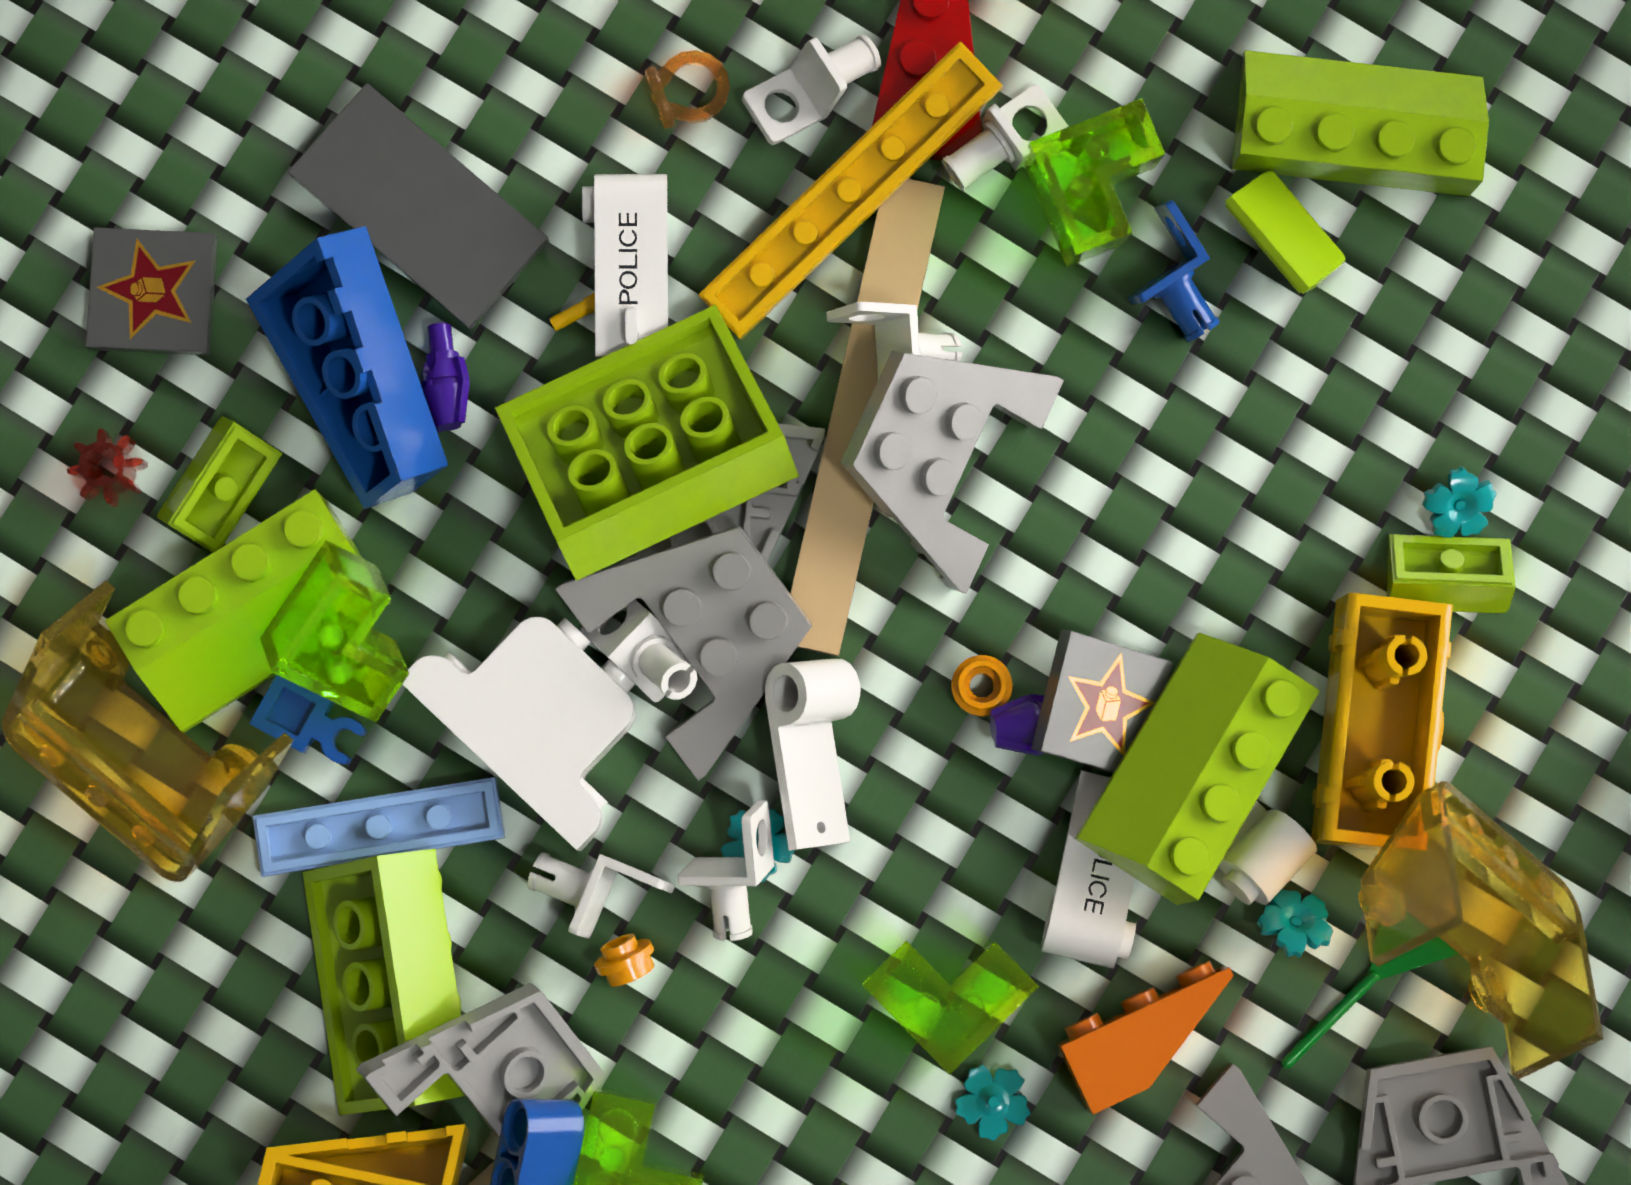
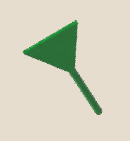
M1395 888L1368 973L1282 1058L1281 1066L1284 1069H1290L1377 981L1462 953Z

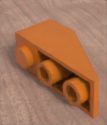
M1210 961L1204 962L1178 974L1176 977L1180 986L1158 996L1154 987L1148 988L1121 1001L1120 1003L1125 1012L1102 1022L1099 1014L1096 1013L1065 1028L1069 1038L1058 1043L1057 1046L1089 1113L1092 1115L1151 1087L1234 976L1230 967L1222 966L1214 970Z

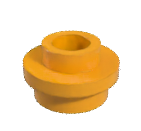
M977 655L964 660L955 670L951 681V690L955 702L962 710L974 716H989V712L992 709L1006 704L1010 699L1013 687L1012 678L1007 667L998 659L987 655ZM977 675L989 677L993 683L992 693L983 698L975 696L970 689V681L973 677Z
M634 934L622 935L603 945L600 949L603 956L594 963L597 974L599 976H606L611 987L621 986L641 978L654 968L655 965L650 956L654 951V947L650 939L636 940Z

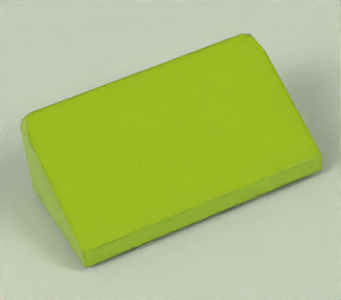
M1270 170L1262 173L1224 201L1226 203L1225 207L1299 294H1304L1316 288L1344 264L1346 260L1345 255L1275 172Z
M224 416L220 417L159 510L157 518L212 553L217 551L224 545L283 453L234 421Z
M1389 534L1387 597L1453 605L1452 612L1506 613L1509 610L1516 588L1510 539L1478 537L1444 538L1442 536Z

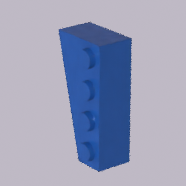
M366 226L316 238L248 296L246 301L363 508L367 509L413 493L446 468L448 462Z

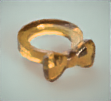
M697 50L681 52L669 59L658 72L656 66H650L644 71L646 81L652 93V101L658 109L662 125L665 129L672 128L675 125V119L688 123L706 122L718 115L726 105L730 91L728 73L722 63L709 53ZM697 64L706 67L716 78L718 87L716 96L709 104L701 108L692 109L676 103H670L665 96L664 88L670 83L677 70L686 65Z

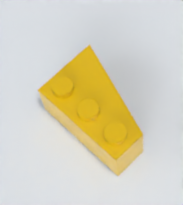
M466 1124L431 1130L401 1131L355 1139L342 1138L267 1147L258 1185H458L470 1130Z

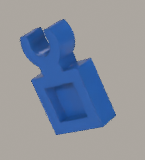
M280 670L249 723L304 754L308 752L315 739L320 742L321 749L327 758L342 765H349L352 758L337 749L335 744L337 735L344 730H351L362 737H365L367 733L364 725L352 718L339 717L334 720L329 718L328 714L335 700Z

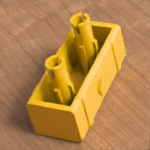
M1347 593L1336 600L1333 634L1329 635L1328 651L1331 653L1317 787L1313 790L1312 795L1314 815L1311 838L1314 843L1406 854L1428 853L1431 816H1434L1436 801L1433 800L1437 756L1441 747L1444 730L1442 707L1447 659L1450 658L1451 653L1449 637L1453 605L1362 593Z

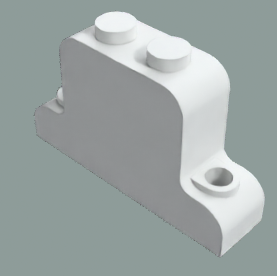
M532 617L524 620L473 672L465 667L449 651L443 657L429 655L417 660L398 681L571 846L581 852L601 830L604 821L602 808L608 803L584 779L593 767L633 726L636 719V707L628 692L635 683L611 660L608 659L600 668L583 652L591 642L565 617L557 626L543 617Z

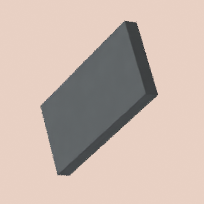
M368 83L363 86L288 171V174L351 229L366 226L373 248L470 331L549 242L548 237Z

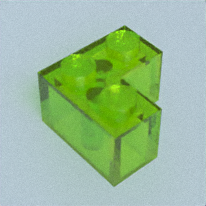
M1142 98L1031 141L1028 144L1031 153L1024 165L1066 267L1120 247L1132 234L1113 185L1154 169L1165 155Z
M325 540L260 637L272 673L374 722H377L409 675L396 640L372 629V626L391 600L378 566Z
M904 940L861 982L865 989L949 1075L1039 987L995 941H991L960 973L947 983Z
M597 1088L594 1091L573 1185H703L705 1174L645 1161L658 1100L604 1088Z

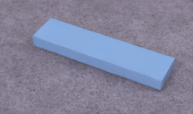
M495 777L252 816L261 877L323 868L380 855L427 849L436 850L506 838L498 783Z

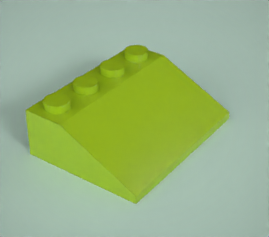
M716 304L642 338L634 344L627 345L495 407L554 538L576 581L799 477L784 434Z

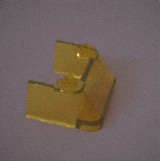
M104 581L40 634L2 718V731L7 742L15 752L150 868L167 880L181 882L202 865L266 790L294 740L284 732L259 756L249 748L236 744H226L211 757L187 735L182 733L173 723L123 682L129 669V660L112 632L99 623L115 590L109 582Z
M1441 781L1420 792L1361 877V890L1358 893V899L1365 914L1370 961L1379 967L1436 937H1440L1470 963L1472 979L1468 982V988L1476 1006L1484 1013L1490 1012L1504 1024L1511 1074L1518 1080L1603 1040L1579 906L1568 886L1449 782Z

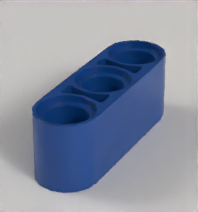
M516 1098L512 1100L507 1106L503 1117L490 1185H574L584 1136V1116L579 1104L573 1100Z

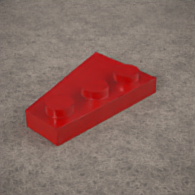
M900 0L872 126L960 41L974 55L968 0ZM980 110L930 159L941 161L944 157L950 156L982 132Z

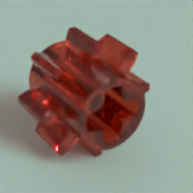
M98 429L97 442L88 446L76 442L74 446L81 453L79 465L68 468L67 473L75 478H84L87 482L82 487L80 496L90 501L101 490L104 493L106 503L112 507H117L119 502L118 494L126 490L140 494L141 489L134 481L137 471L147 468L148 462L137 457L131 458L128 455L134 448L136 441L125 435L115 446L112 444V438L109 433L104 429ZM103 458L113 461L114 466L119 469L112 479L103 475L101 469L97 467Z

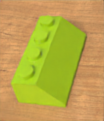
M1245 50L1243 53L1231 170L1257 173L1271 170L1276 175L1470 196L1483 182L1489 117L1483 77Z
M314 489L106 619L105 622L137 675L179 730L185 733L276 676L279 670L287 669L391 602L330 504Z
M1200 632L1197 633L1086 818L1075 840L1176 905L1198 901L1320 690L1270 657Z
M435 849L374 856L302 872L339 1116L388 1109L356 1070L363 1062L461 1016V1000L457 992L451 954L452 942L447 928L442 895V877L438 869ZM443 1074L409 1106L442 1101L464 1095L448 1075Z

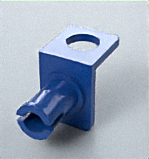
M1173 200L1160 203L1154 209L1185 259L1127 298L1131 305L1142 304L1151 297L1154 299L1160 297L1185 335L1184 338L1188 343L1205 334L1204 330L1207 328L1208 330L1214 328L1220 321L1217 316L1215 317L1191 279L1195 274L1193 270L1209 260L1210 257Z

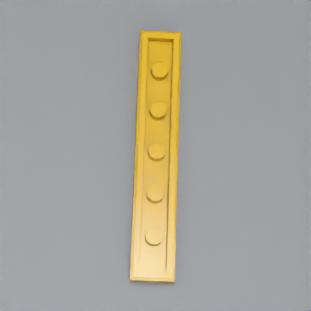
M960 41L702 290L698 296L709 307L716 304L726 325L742 340L1003 88V85Z

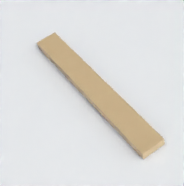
M908 179L878 208L857 302L917 305L918 310L944 195V186ZM852 324L790 593L812 623V627L797 648L839 657L874 504V501L840 463L878 382L875 325Z

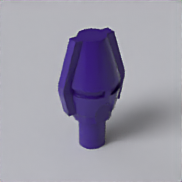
M435 323L427 327L430 353L425 356L426 363L423 365L421 387L436 431L441 433L443 431L459 429L465 423L470 378L464 357L459 356V353L454 351L451 324Z
M1029 694L996 707L989 712L990 731L996 748L1035 756L1045 754L1031 749L1044 695Z

